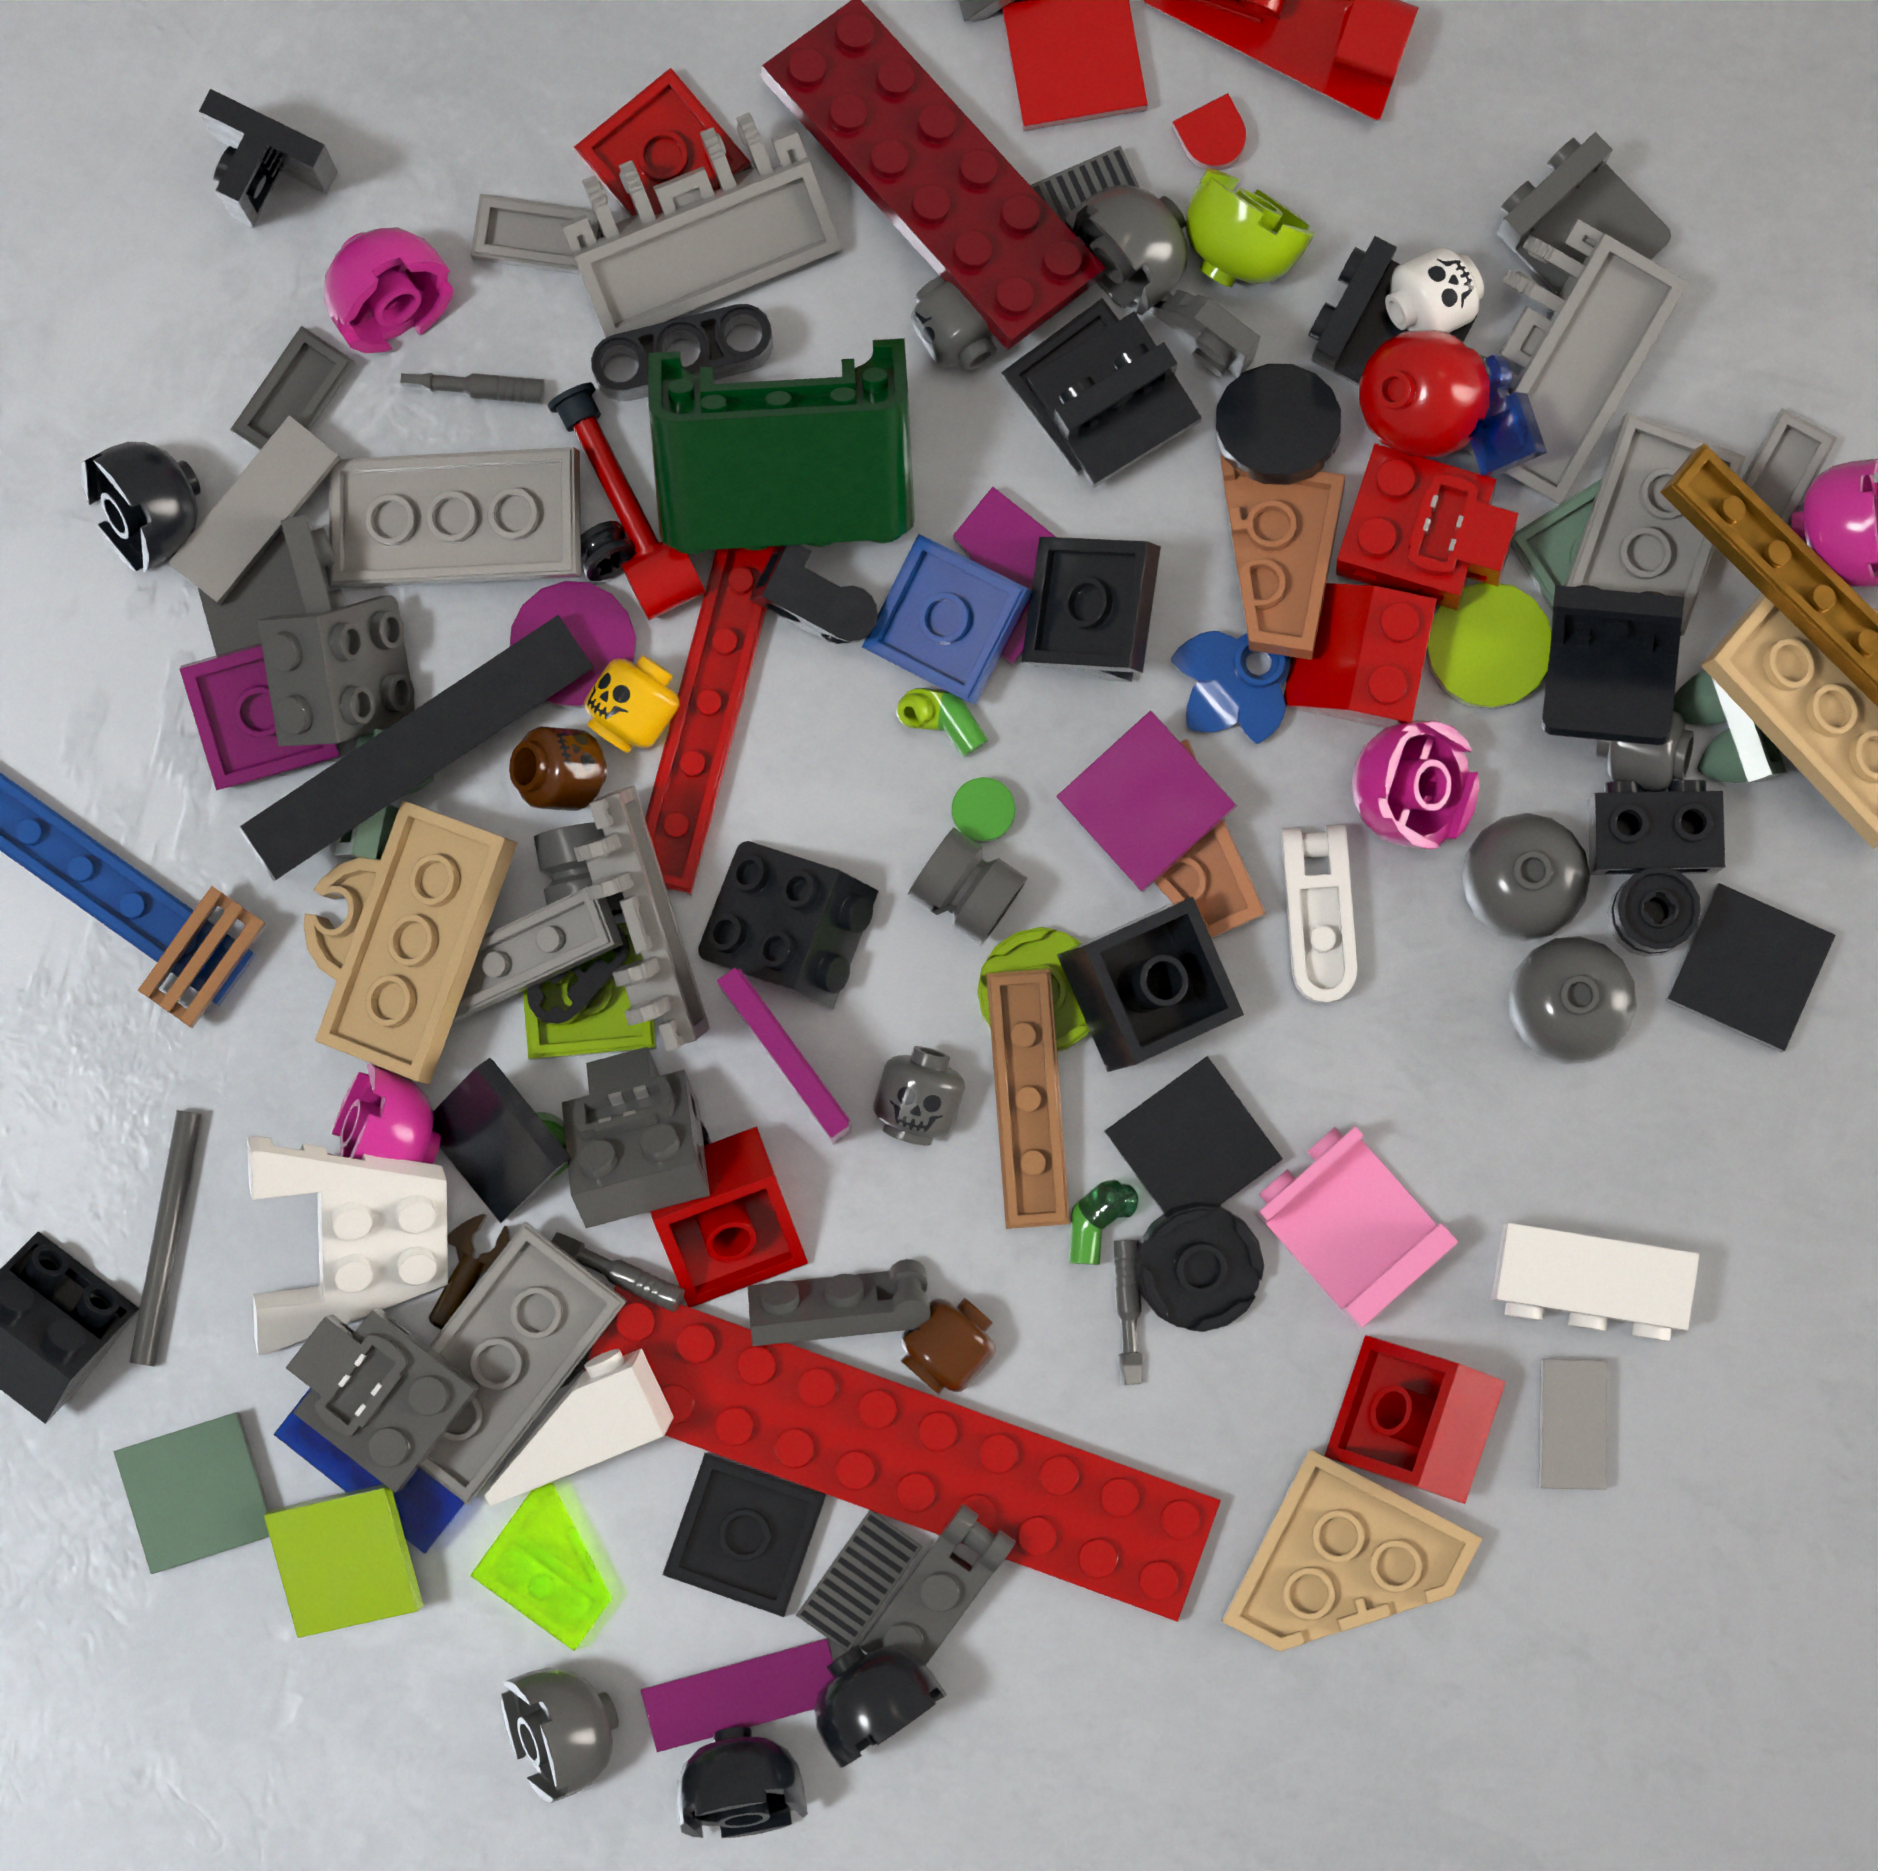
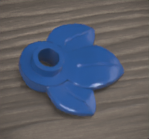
M1219 631L1201 633L1186 641L1173 654L1171 663L1180 672L1197 681L1192 688L1187 704L1186 724L1189 730L1200 733H1216L1228 729L1239 722L1246 736L1255 744H1259L1271 736L1280 726L1286 709L1280 686L1288 676L1290 656L1249 650L1247 633L1236 639ZM1253 653L1264 654L1270 661L1269 671L1262 675L1251 673L1246 666L1248 656Z

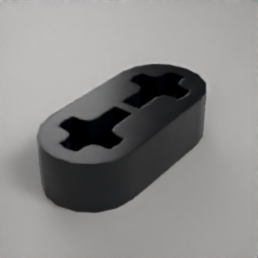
M618 925L616 926L623 945L612 950L616 956L610 963L607 964L604 960L598 959L594 961L585 973L576 966L528 988L527 999L529 1007L538 1019L554 1026L570 1024L580 1017L614 979L612 972L626 964L630 951L627 937ZM572 972L579 977L567 993L569 999L573 1002L569 1009L564 1012L556 1006L549 1012L543 1010L542 1005L547 998L541 989L547 982L550 981L553 985L559 986Z

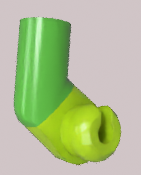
M914 688L907 691L898 701L896 707L897 717L904 726L915 729L945 731L962 758L973 753L989 741L963 700L948 691Z

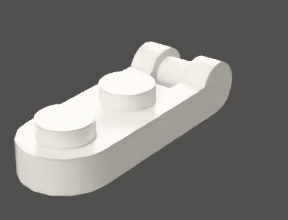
M1326 825L1325 832L1302 833L1301 827L1281 828L1291 966L1295 986L1305 998L1314 1003L1328 1004L1339 1001L1353 987L1358 969L1346 825ZM1327 857L1329 874L1305 876V858Z

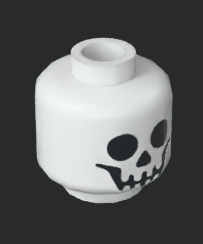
M1446 247L1435 248L1398 265L1394 269L1390 277V294L1385 298V305L1389 317L1400 330H1437L1449 333L1474 320L1479 310V300L1484 296V285L1479 270L1467 255L1463 253L1457 254Z

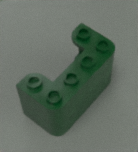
M905 338L873 340L871 358L865 364L855 367L854 358L841 359L842 377L714 384L713 367H700V376L690 374L683 368L680 351L648 353V407L659 534L662 542L681 553L697 554L705 550L744 548L747 550H763L770 546L807 544L814 547H823L835 542L873 541L876 543H889L907 533L914 525L915 511Z

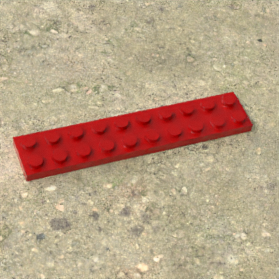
M615 1285L614 1290L628 1301L593 1345L588 1361L613 1349H620L622 1356L642 1348L674 1416L665 1436L937 1535L940 1534L957 1509L962 1504H965L979 1514L977 1522L994 1534L1001 1530L1016 1541L1005 1558L1006 1560L1178 1622L1221 1500L790 1343L753 1346L751 1329L682 1304L673 1313Z

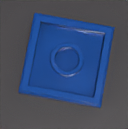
M918 533L878 613L875 627L867 635L862 648L976 705L1033 591Z

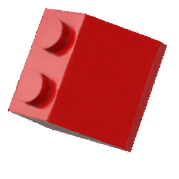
M1327 583L1313 659L1291 657L1290 670L1283 696L1285 707L1382 728L1412 722L1437 598L1374 585Z
M757 1126L704 1146L710 1196L650 1211L680 1288L685 1290L684 1299L690 1308L808 1264Z
M1365 1335L1324 1457L1465 1504L1506 1382L1465 1365Z

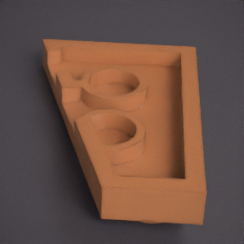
M1220 455L1249 650L1312 660L1345 488V475L1319 471L1311 478L1290 485L1262 484L1250 479L1249 474L1241 471L1237 466L1235 470Z
M1185 739L1181 741L1184 747L1198 761L1190 740ZM1225 819L1155 881V884L1172 903L1194 897L1211 939L1267 914Z

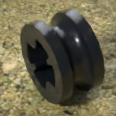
M618 521L599 523L580 535L581 563H584L583 572L590 581H602L623 571L620 564L632 559L636 554L633 543L629 539H624L625 530Z

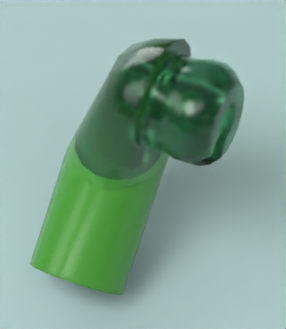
M1115 1179L1100 1182L1074 1205L1071 1214L1068 1263L1100 1265L1102 1230L1118 1217L1129 1218L1137 1210L1139 1199L1133 1186L1121 1184Z

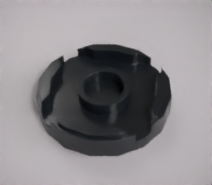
M1265 364L1243 372L1226 387L1217 404L1216 441L1224 459L1235 470L1237 466L1241 471L1248 473L1250 479L1262 484L1290 485L1313 477L1324 467V462L1331 457L1333 451L1335 453L1340 443L1341 408L1333 389L1316 373L1294 364Z
M1193 1202L1171 1208L1150 1224L1138 1244L1134 1271L1140 1294L1158 1317L1176 1327L1206 1332L1228 1326L1249 1309L1256 1297L1254 1294L1259 1287V1281H1262L1264 1261L1259 1240L1244 1220L1220 1205Z

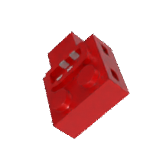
M1374 443L1337 557L1336 575L1369 585L1437 598V605L1458 611L1467 578L1498 587L1516 532L1519 513L1491 505L1495 495L1497 481L1495 478L1424 457L1408 456L1393 448Z

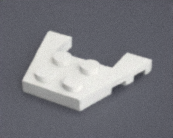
M260 1136L247 1137L249 1187L253 1200L317 1193L320 1285L317 1287L253 1294L254 1340L258 1355L270 1354L308 1339L325 1316L333 1314L343 1323L347 1324L368 1316L374 1309L381 1308L383 1310L448 1285L447 1180L441 1165L381 1158L364 1154L362 1159L359 1160L328 1155L326 1147L303 1143L301 1149L297 1150L274 1146L272 1138Z

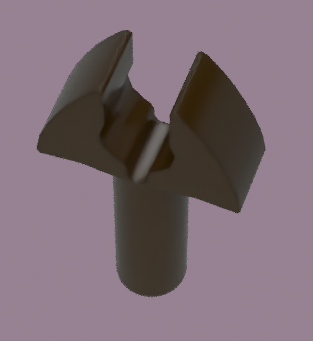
M480 1214L465 1221L447 1235V1243L456 1247L459 1262L448 1280V1285L443 1289L428 1317L430 1323L442 1330L472 1291L480 1275L490 1268L511 1240L509 1227L504 1226L497 1238L495 1247L490 1252L480 1254L477 1259L474 1258L476 1253L473 1242L474 1236L481 1229L487 1218L486 1214Z

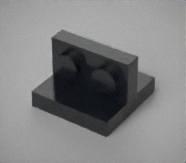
M209 90L199 113L213 138L229 146L217 164L213 180L219 183L215 191L232 218L253 228L281 173L325 194L328 193L338 171L325 144L217 91Z
M1135 311L1039 369L1026 379V383L1093 488L1199 424L1202 420L1198 410L1175 376L1178 363L1165 342L1156 346Z
M1039 537L1032 585L1033 592L1030 599L1021 662L1035 667L1079 669L1110 681L1132 682L1133 672L1143 673L1161 546L1148 541Z

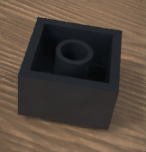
M1194 897L1161 907L1057 954L1107 1072L1141 1063L1244 1015Z

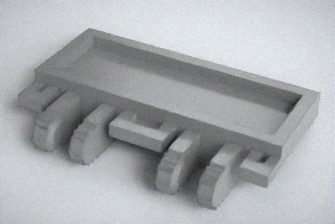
M750 112L737 117L739 136L748 149L754 167L735 175L732 174L725 156L726 149L720 135L715 132L713 127L700 132L720 189L713 191L704 167L653 186L663 211L658 215H654L632 160L619 165V177L626 193L630 195L637 215L617 223L614 222L607 204L608 196L602 182L597 180L596 175L582 180L604 237L595 238L586 214L560 225L606 338L614 334L663 323L843 249L812 165L796 129L771 138L780 165L772 168Z
M1575 219L1563 243L1587 256L1583 264L1531 235L1528 236L1522 246L1531 257L1544 264L1549 263L1569 275L1558 296L1537 285L1534 279L1520 271L1514 272L1509 269L1502 281L1522 295L1554 312L1551 319H1548L1526 306L1501 348L1500 355L1523 367L1519 375L1477 352L1483 360L1488 376L1505 385L1506 388L1495 407L1489 405L1484 419L1491 423L1487 431L1476 425L1475 429L1468 436L1473 438L1462 448L1559 504H1562L1689 284L1683 278L1579 219Z
M630 786L611 792L589 803L597 830L603 829L605 836L581 843L573 849L577 861H586L592 879V883L586 886L590 901L619 892L623 893L624 899L619 902L635 953H641L643 959L619 967L612 972L616 986L624 985L631 1004V1007L624 1011L628 1025L642 1023L661 1016L663 1022L658 1026L666 1052L678 1049L684 1044L696 1041L710 1027L635 786Z

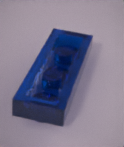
M309 1388L273 1435L345 1492L382 1485L381 1481L293 1413L310 1392L311 1388ZM420 1467L402 1490L396 1493L393 1491L405 1539L424 1554L429 1552L465 1506L462 1500Z

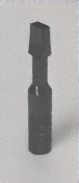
M401 373L400 379L402 386L419 387L431 392L432 390L460 392L475 399L542 404L544 398V379L476 373L466 377L434 375L433 373L420 375Z
M556 1232L552 1239L553 1243L580 1264L604 1274L611 1284L634 1293L674 1313L683 1300L684 1289L659 1279V1277L651 1275L621 1259L609 1260L586 1249L584 1243Z
M1139 1240L1114 1241L1116 1314L1121 1320L1122 1353L1119 1354L1121 1385L1142 1384L1143 1364L1142 1354L1138 1352L1137 1319L1142 1312L1141 1294L1134 1271Z

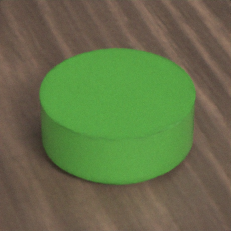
M987 777L972 779L963 784L953 798L952 819L957 830L975 842L988 843L998 840L1008 832L1013 824L1015 817L1013 796L1004 784L995 779Z

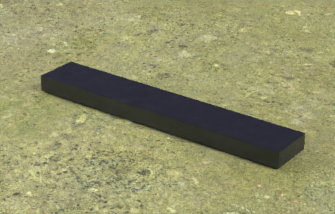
M557 615L239 826L238 829L272 880L275 881L594 667L560 616Z

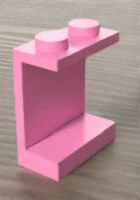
M1356 1126L1344 1136L1334 1127L1307 1151L1315 1162L1297 1178L1287 1169L1259 1193L1260 1197L1267 1204L1256 1214L1359 1329L1363 1328L1452 1249L1458 1241L1442 1223L1436 1224L1385 1167L1362 1141L1361 1138L1364 1135Z

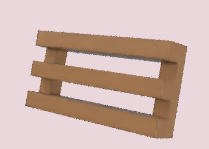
M211 886L137 991L193 1029L266 923ZM217 906L224 909L225 912L167 994L160 991L159 988ZM238 919L246 926L186 1009L178 1002Z

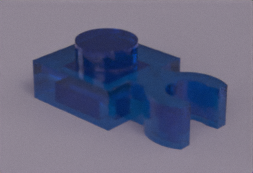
M1497 355L1486 357L1487 365L1491 372L1489 409L1485 419H1478L1475 429L1469 435V437H1473L1470 442L1481 475L1494 477L1547 453L1528 394L1515 392L1509 395L1508 390L1512 382V370L1508 361L1503 356Z

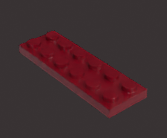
M861 0L849 1L762 65L760 78L940 277L945 282H951L984 318L989 331L1007 350L1102 279L1106 268Z

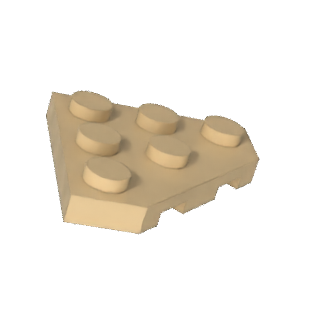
M1308 1449L1221 1622L1279 1652L1300 1646L1328 1635L1353 1629L1409 1609L1454 1596L1483 1538Z

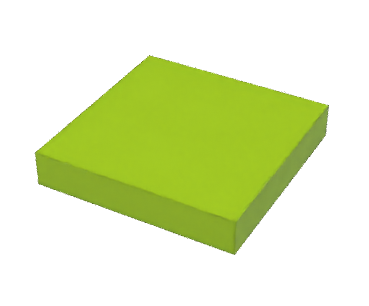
M616 923L627 937L630 948L628 961L625 965L642 960V954L635 953L627 924ZM610 950L580 964L578 968L585 973L594 961L602 959L608 964L616 955ZM572 972L559 986L553 985L550 981L547 982L541 989L547 998L542 1005L543 1010L549 1012L556 1006L564 1012L569 1009L573 1002L569 999L567 993L579 977ZM614 979L580 1017L572 1023L563 1026L548 1025L538 1019L529 1007L527 999L528 989L523 991L529 1060L629 1052L648 1047L649 1050L657 1049L654 1019L629 1026L624 1012L631 1007L624 985L617 987Z
M385 1484L269 1510L264 1514L297 1638L418 1612L424 1606L393 1491Z

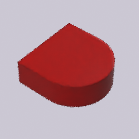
M1228 93L1172 121L1171 127L1186 155L1200 168L1225 169L1233 165L1244 150L1246 142L1245 124Z

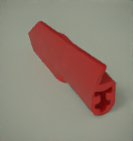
M1143 0L1144 4L1373 121L1381 119L1419 9L1417 6L1400 0Z

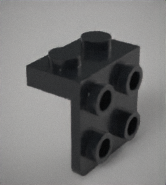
M1374 236L1366 252L1357 247L1353 249L1337 280L1347 285L1337 307L1325 302L1308 334L1309 337L1318 341L1310 361L1359 386V381L1368 359L1384 341L1409 331L1408 329L1400 330L1395 326L1389 317L1385 305V298L1390 294V277L1394 269L1400 265L1393 261L1397 247L1377 236ZM1476 317L1470 323L1449 332V334L1456 336L1457 339L1464 342Z
M1555 585L1551 645L1542 714L1543 730L1547 734L1555 736L1650 745H1663L1667 743L1671 736L1684 597L1668 596L1655 591L1636 593L1603 590L1590 585L1576 587Z
M744 841L737 847L700 941L698 947L699 956L705 961L730 970L734 968L738 970L740 968L745 975L780 986L813 1003L834 1009L839 993L849 979L850 964L862 933L871 922L873 905L879 891L841 870L751 841Z

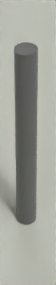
M176 1110L130 1363L155 1367L202 1114Z

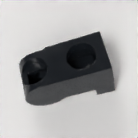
M801 545L775 546L749 598L750 601L830 643H849L869 635L875 627L878 617L877 605L872 595L857 586L840 587L805 568V564L812 552Z

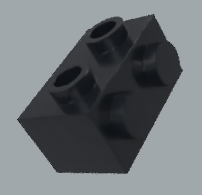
M1635 781L1604 783V793H1594L1588 799L1590 875H1635L1646 868L1667 867L1677 870L1682 874L1718 873L1725 868L1723 791H1706V781H1672L1667 792H1642V786Z

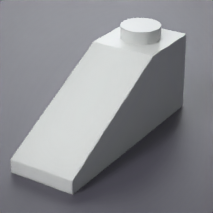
M642 1348L622 1356L620 1349H613L594 1357L584 1365L586 1371L582 1373L495 1476L484 1495L489 1507L665 1435L674 1416Z

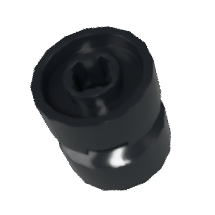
M1667 867L1646 868L1625 881L1612 896L1607 912L1609 928L1616 941L1630 953L1644 957L1662 955L1685 942L1697 928L1701 915L1700 896L1692 881L1681 872Z

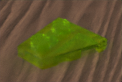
M550 1482L530 1491L470 1576L571 1650L575 1651L609 1605L613 1596L600 1571L596 1568L581 1534L567 1512L554 1482Z

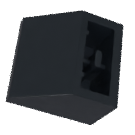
M39 1231L0 1269V1390L46 1424L83 1385L134 1318L139 1307Z

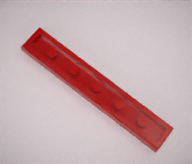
M770 546L763 550H747L744 548L716 549L705 590L706 593H704L677 695L680 705L670 722L645 816L647 828L667 890L690 896L693 893L767 613L765 608L753 603L749 598L775 546Z

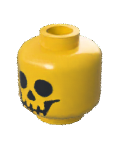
M643 654L636 664L626 659L617 658L612 660L585 698L584 706L587 713L591 716L587 726L626 753H629L633 746L638 748L651 747L655 744L680 705L676 693L667 686L673 675Z

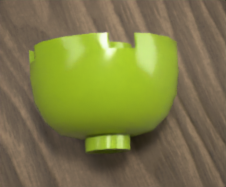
M1207 168L1194 189L1186 210L1185 228L1190 245L1204 258L1199 269L1213 280L1232 288L1237 279L1251 284L1273 282L1290 272L1303 256L1315 236V232L1308 230L1310 225L1289 208L1258 189L1255 193L1243 188H1239L1237 192L1234 191L1240 179L1219 170Z

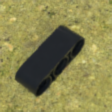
M735 304L614 334L603 339L595 347L591 357L592 372L599 390L610 399L621 402L648 397V353L666 352L667 348L679 339L694 341L700 347V354L693 364L683 367L690 374L700 376V367H713L714 380L753 371L763 366L770 358L773 350L771 324L767 315L758 307L750 304ZM740 324L755 326L762 334L760 343L750 351L740 352L728 345L726 339L734 327ZM626 354L632 356L639 363L636 374L625 382H615L604 375L606 363L616 355Z

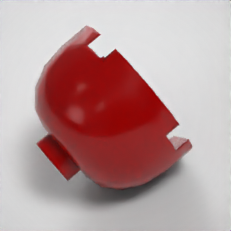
M1407 331L1384 341L1368 359L1359 381V405L1368 429L1382 444L1412 457H1445L1464 448L1473 438L1468 436L1475 429L1478 419L1484 420L1489 409L1490 380L1482 358L1473 348H1467L1456 336L1443 331Z

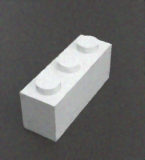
M1506 1223L1502 1225L1491 1301L1506 1303L1504 1315L1543 1321L1544 1309L1569 1313V1326L1606 1331L1608 1320L1633 1324L1632 1336L1670 1341L1671 1330L1686 1331L1689 1329L1700 1254Z

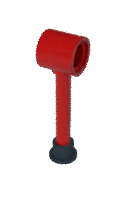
M591 382L583 383L562 392L553 398L547 406L551 413L558 412L568 432L575 431L629 540L635 547L636 554L632 559L620 565L648 621L706 592L688 554L681 553L667 546L664 542L658 541L597 421L601 413L592 397L596 389Z

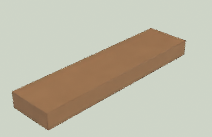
M1051 968L987 972L1006 1229L1070 1224Z

